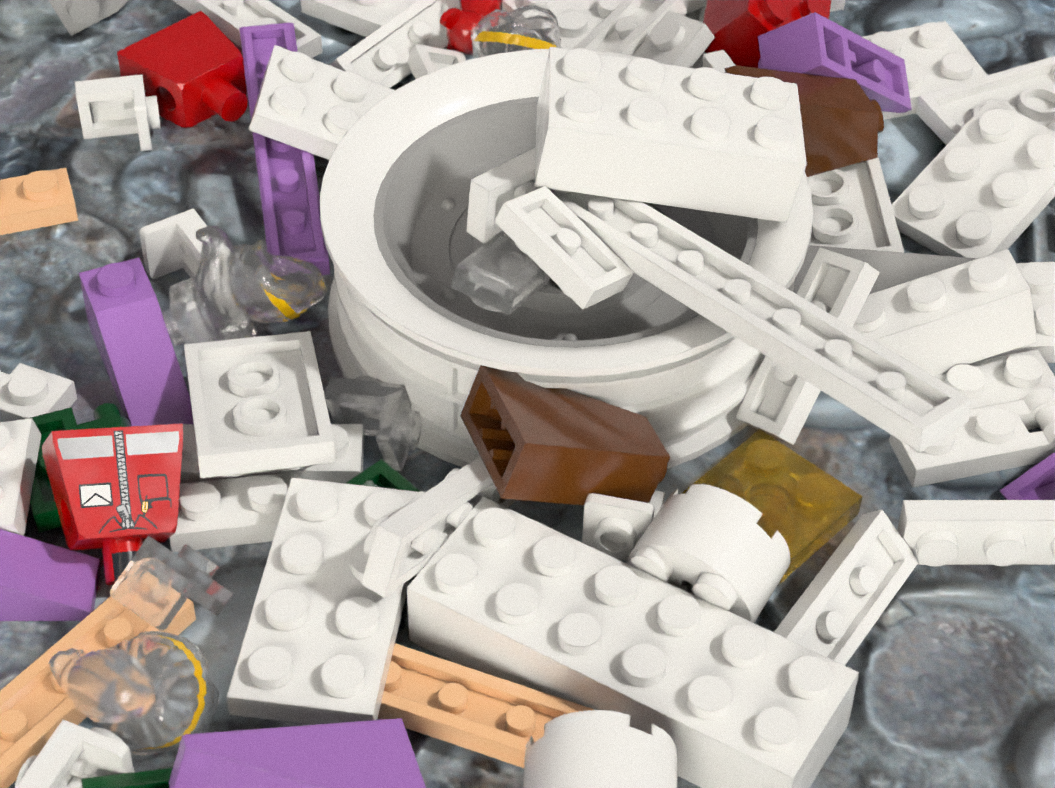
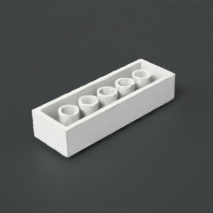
M485 497L481 498L407 587L409 640L453 663L595 710L616 711L630 715L631 728L641 730L652 735V724L663 729L676 746L677 776L701 788H810L849 723L859 672Z

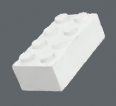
M556 47L549 48L537 102L535 187L546 186L549 189L787 223L807 165L797 84L783 82L773 77L755 78L722 73L708 67L695 69L662 64L648 58L629 59L596 54L593 51L582 48L571 50Z

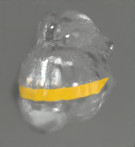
M535 5L521 6L512 12L494 10L482 17L470 34L474 59L498 53L561 47L557 16L549 9Z
M207 226L196 231L195 238L202 242L201 257L195 276L198 299L215 326L222 332L232 333L241 330L251 321L262 323L288 322L301 316L310 307L316 306L324 298L328 290L324 277L318 267L292 256L271 254L266 250L264 240L262 239L256 241L253 245L240 244L234 246L228 235L217 226Z
M141 632L138 636L125 639L115 646L91 651L86 654L84 650H77L75 648L58 651L48 662L56 681L72 699L75 709L93 722H98L101 728L117 735L128 745L130 753L134 755L165 753L179 749L182 735L205 733L216 714L219 691L208 675V662L202 651L187 638L169 632Z

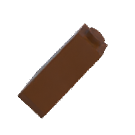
M737 65L725 68V73L755 78L773 77L783 82L797 84L807 162L804 170L806 177L877 158L878 133L884 130L883 114L878 102L875 99L869 100L855 79Z
M480 365L460 414L502 499L584 505L587 495L594 493L649 503L657 485L663 481L666 475L668 462L671 458L645 416L566 388H545L525 381L517 372Z

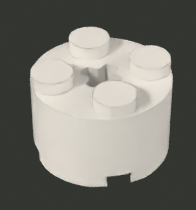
M692 484L685 494H678V489H676L669 495L631 551L627 564L754 623L790 565V551L785 539L778 530L771 539L756 524L762 513L750 503L735 494L714 486Z
M589 710L564 714L544 724L543 737L534 742L531 736L527 742L523 788H677V749L671 737L654 724H652V735L631 728L630 715L607 710Z

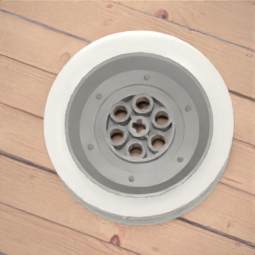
M549 49L498 53L450 65L413 80L373 105L352 125L330 157L322 180L320 220L326 249L334 264V279L331 285L328 304L329 335L334 356L343 377L357 398L378 420L419 449L442 460L464 467L476 459L479 453L460 414L479 367L482 365L517 372L525 381L545 388H566L645 416L671 457L667 469L695 459L718 447L747 426V424L736 419L735 416L765 358L764 354L633 273L623 291L583 310L570 297L565 295L559 286L527 254L522 252L506 233L486 243H482L466 232L471 179L536 147L537 102ZM590 50L596 54L629 59L642 58L616 52ZM805 171L787 223L643 202L793 292L795 278L803 265L810 244L813 221L812 195Z

